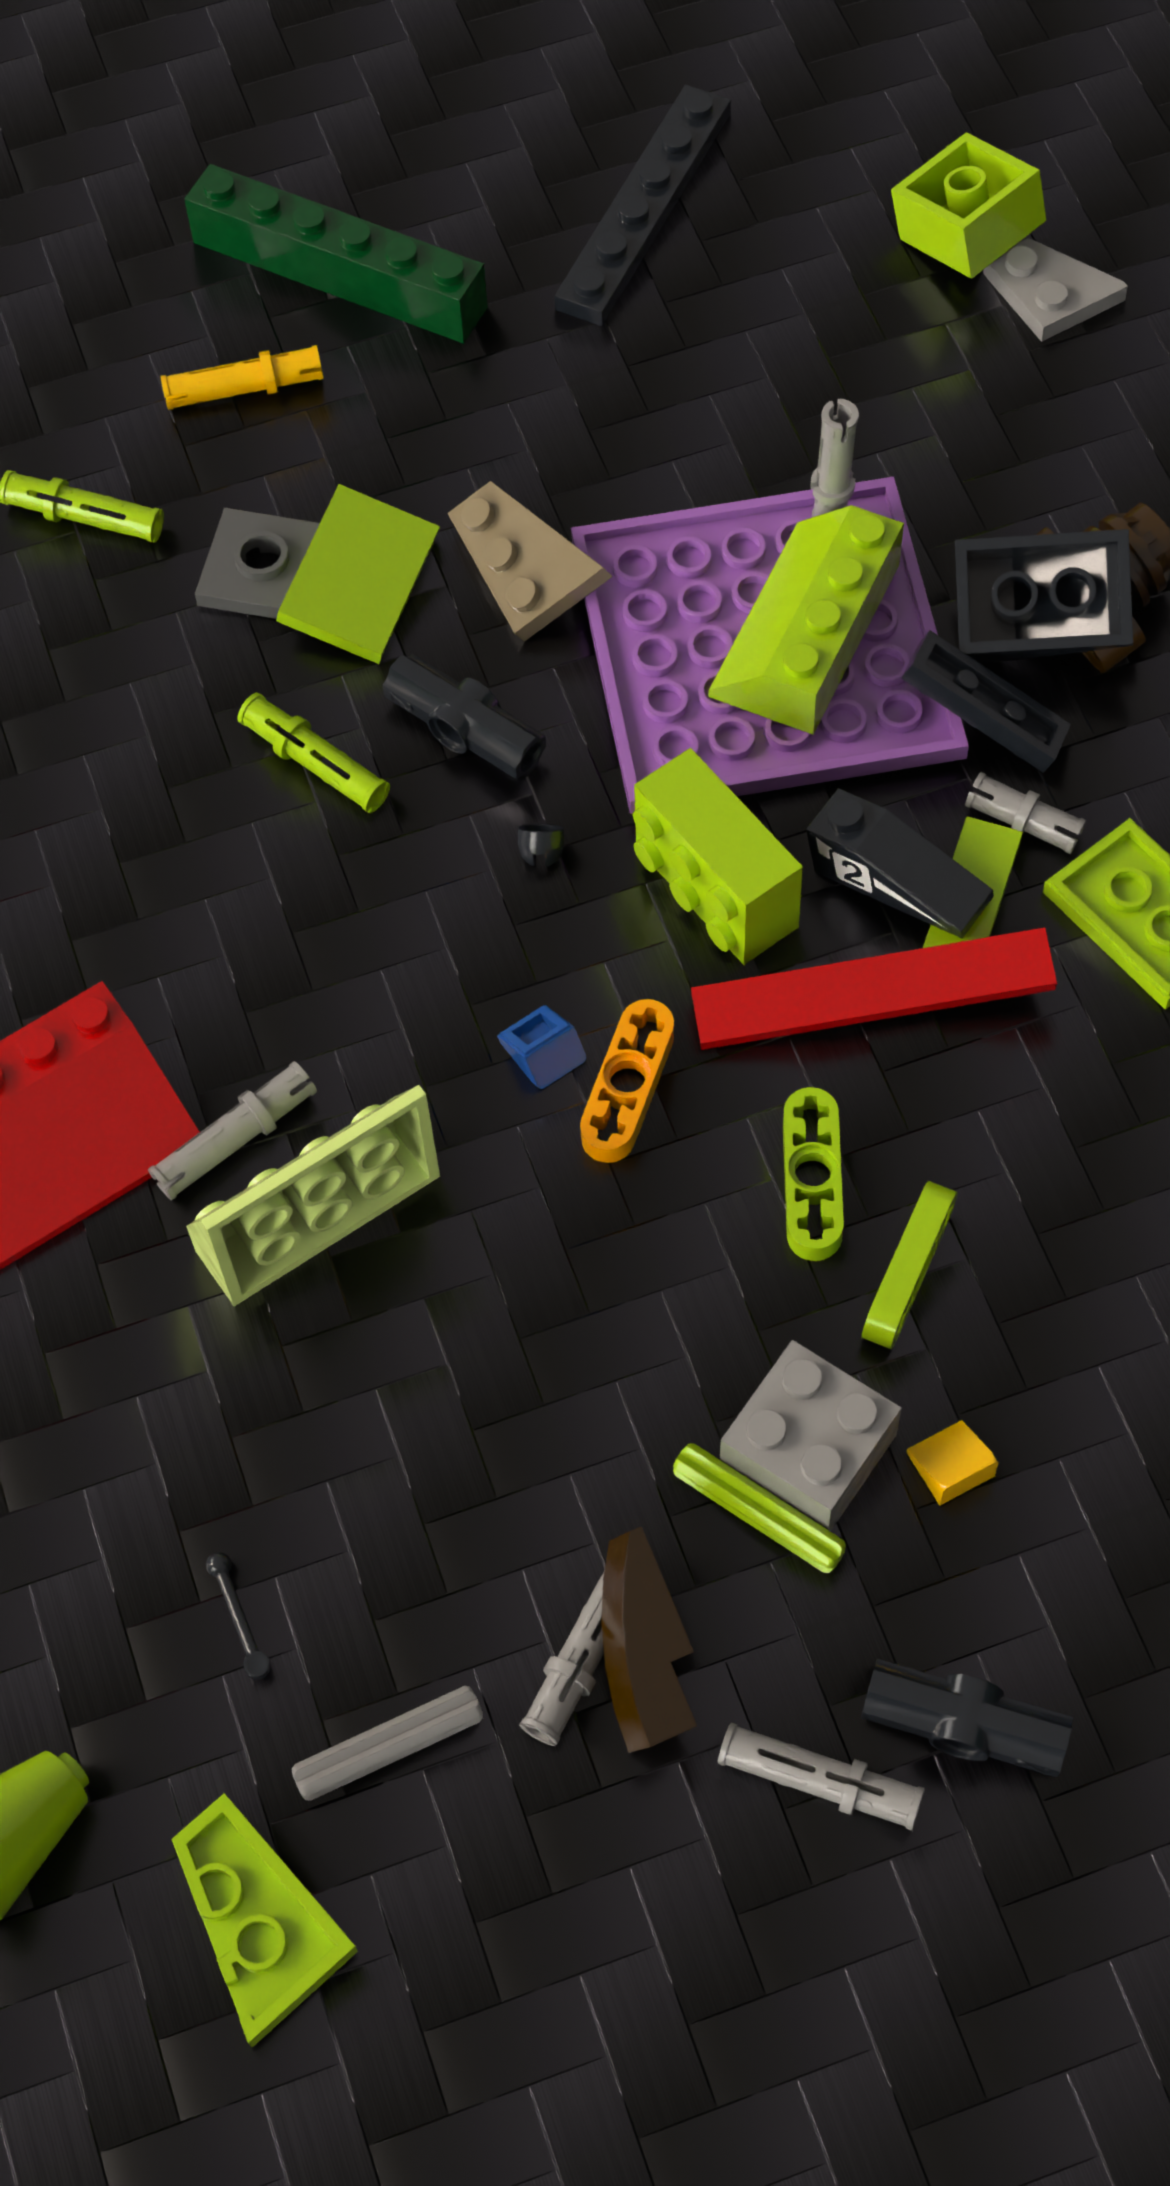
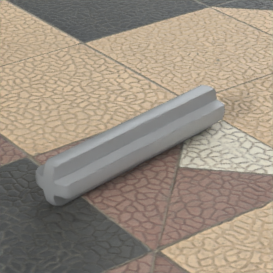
M462 1686L296 1763L292 1767L293 1778L301 1796L305 1800L311 1801L479 1723L483 1718L482 1708L470 1686Z

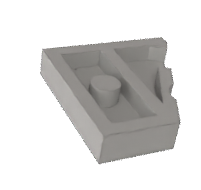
M1030 238L1018 242L983 270V274L1041 342L1124 302L1128 288L1124 281Z

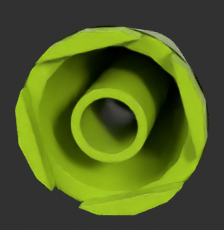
M43 1751L0 1774V1921L88 1803L84 1787L89 1784V1779L77 1761L67 1753H62L57 1757L49 1751Z

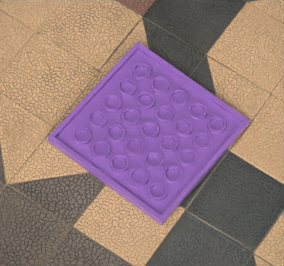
M894 477L856 482L853 496L848 500L847 506L853 505L904 523L900 565L814 735L708 697L709 689L797 522L812 518L815 500L813 489L571 528L572 544L613 576L584 597L630 814H633L635 811L634 784L690 747L736 796L967 759L969 745L961 718L901 679L920 641L929 630L937 634Z

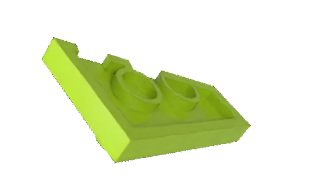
M224 1793L171 1840L199 1914L206 1927L218 1965L239 2015L247 2042L253 2048L352 1958L358 1950Z

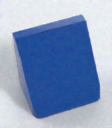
M547 1005L541 1006L497 1036L501 1045L530 1081L540 1089L546 1088L583 1064L586 1060V1053L575 1027Z

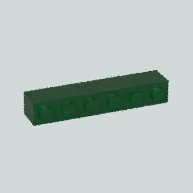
M209 164L184 198L193 243L460 343H465L488 308L484 263L213 164Z

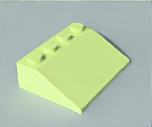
M418 1085L393 1097L382 1105L375 1104L366 1107L353 1118L351 1124L330 1137L322 1136L311 1141L303 1148L297 1158L279 1169L271 1168L261 1172L253 1178L247 1189L226 1202L217 1201L208 1205L200 1211L195 1221L186 1226L196 1253L233 1306L241 1303L440 1177L426 1093Z

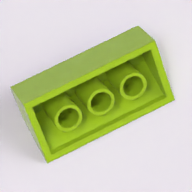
M853 505L797 522L709 689L708 697L814 735L900 565L904 523Z

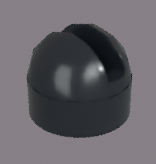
M526 824L519 826L518 847L522 858L532 866L536 865L537 855H544L546 867L557 862L563 852L564 827L555 824Z

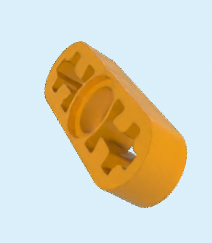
M651 999L638 1000L630 1004L623 1011L580 1122L582 1146L591 1158L599 1162H617L624 1159L632 1151L674 1042L673 1015L668 1007L659 1001ZM647 1021L657 1024V1031H651L644 1046V1055L636 1051L638 1046V1029H643ZM629 1068L639 1071L644 1076L645 1082L636 1091L622 1092L611 1084L612 1076L619 1070ZM612 1106L620 1110L617 1116L618 1134L612 1133L608 1141H602L598 1138V1130L606 1128L611 1116Z

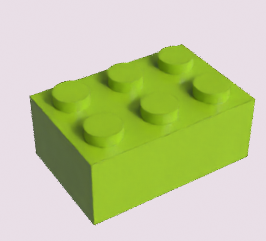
M691 747L634 784L635 811L633 812V819L636 827L634 850L638 859L650 872L657 870L666 879L673 897L685 911L690 912L694 910L706 923L707 932L719 949L724 952L730 950L745 965L799 928L803 866Z

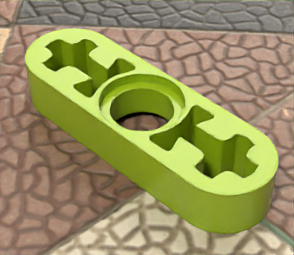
M807 1087L791 1094L784 1106L783 1144L786 1230L788 1244L796 1255L806 1260L820 1261L836 1253L841 1245L844 1218L839 1109L835 1099L828 1092L815 1087ZM804 1110H816V1116L819 1119L817 1142L805 1143L806 1123L803 1119ZM817 1161L828 1168L831 1176L821 1185L809 1186L797 1178L795 1171L804 1162ZM820 1204V1225L825 1230L823 1231L822 1239L814 1240L810 1239V1233L806 1230L808 1226L809 1205Z
M929 1180L927 1181L872 1303L862 1331V1338L891 1350L894 1347L950 1220L958 1196L957 1191Z

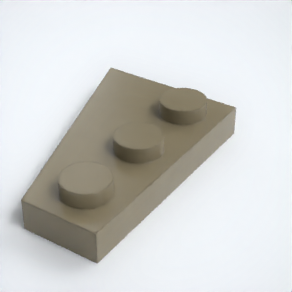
M491 481L448 512L451 521L513 632L523 641L529 639L613 577L600 564Z

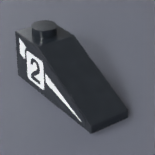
M839 788L806 829L814 871L962 939L994 897L992 888L889 810Z

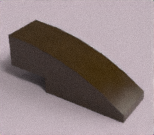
M641 1526L609 1541L602 1594L601 1624L605 1669L614 1711L629 1753L652 1747L697 1726L671 1664L672 1661L694 1651Z

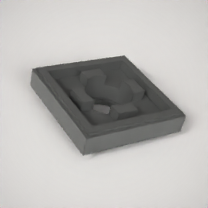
M224 508L195 591L197 606L277 619L278 610L320 523ZM259 547L260 553H273L280 556L276 563L264 569H255L245 564L247 561L246 553Z

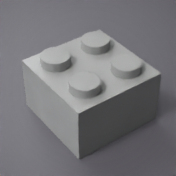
M792 1340L722 1437L720 1460L831 1531L896 1437L902 1407Z

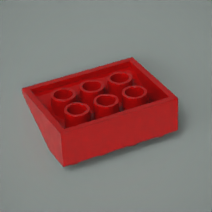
M103 981L0 1041V1270L152 1178L148 1172L151 1166L161 1162L200 1133L133 1023Z

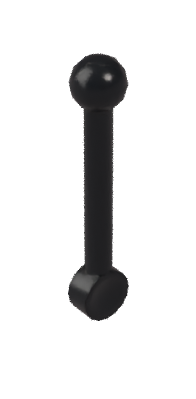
M213 1553L207 1559L206 1570L211 1576L217 1578L246 1654L243 1663L244 1670L252 1679H263L269 1674L271 1663L267 1655L257 1648L229 1575L232 1565L231 1559L225 1553Z

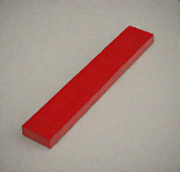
M1044 927L691 988L700 1046L701 1050L1052 991L1056 990L1057 980L1046 928Z

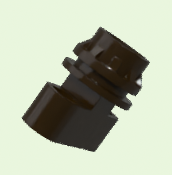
M1138 503L1127 513L1107 515L1099 521V529L1089 526L1083 532L1129 529L1131 600L1133 607L1142 610L1150 603L1149 594L1153 596L1158 595L1167 586L1170 577V529L1149 506L1144 503ZM1045 527L1036 535L1055 533ZM1132 617L1133 646L1081 653L1095 668L1105 674L1145 643L1146 638L1140 626Z

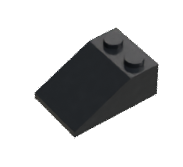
M1129 529L955 540L959 650L977 662L1014 661L1133 646Z

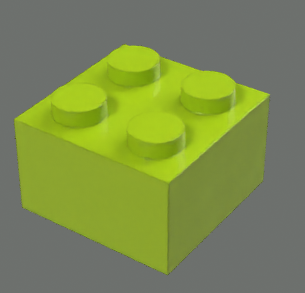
M967 132L891 189L900 240L971 279L1046 222L1040 170Z

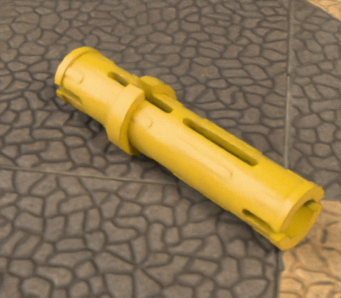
M317 345L270 355L269 350L259 352L260 358L169 376L162 375L161 382L168 410H173L177 407L267 390V394L270 395L278 393L277 387L317 379L324 380Z

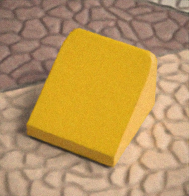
M963 1420L908 1448L906 1452L939 1506L995 1477L999 1463L992 1451Z

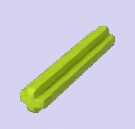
M689 1443L676 1458L673 1465V1472L676 1477L823 1573H830L842 1559L846 1548V1543L843 1539L694 1443Z

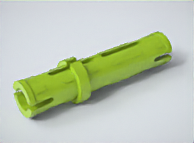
M7 470L1 479L0 503L12 504L43 513L44 518L49 521L59 522L63 518L103 530L143 538L152 543H156L160 537L164 523V512L162 509L150 508L112 496L70 487L67 480L57 477L47 481ZM43 493L70 500L72 505L68 506L38 498V494ZM97 507L124 514L126 518L122 520L91 512L90 508Z
M258 692L249 696L242 704L238 713V722L249 727L271 743L275 754L282 759H294L320 777L325 783L358 803L368 813H373L383 804L389 794L390 784L384 779L378 778L345 752L313 732L309 721L298 715L290 716L279 707L270 703ZM280 726L298 738L305 746L301 747L278 731V727ZM323 757L348 773L350 778H345L322 761Z

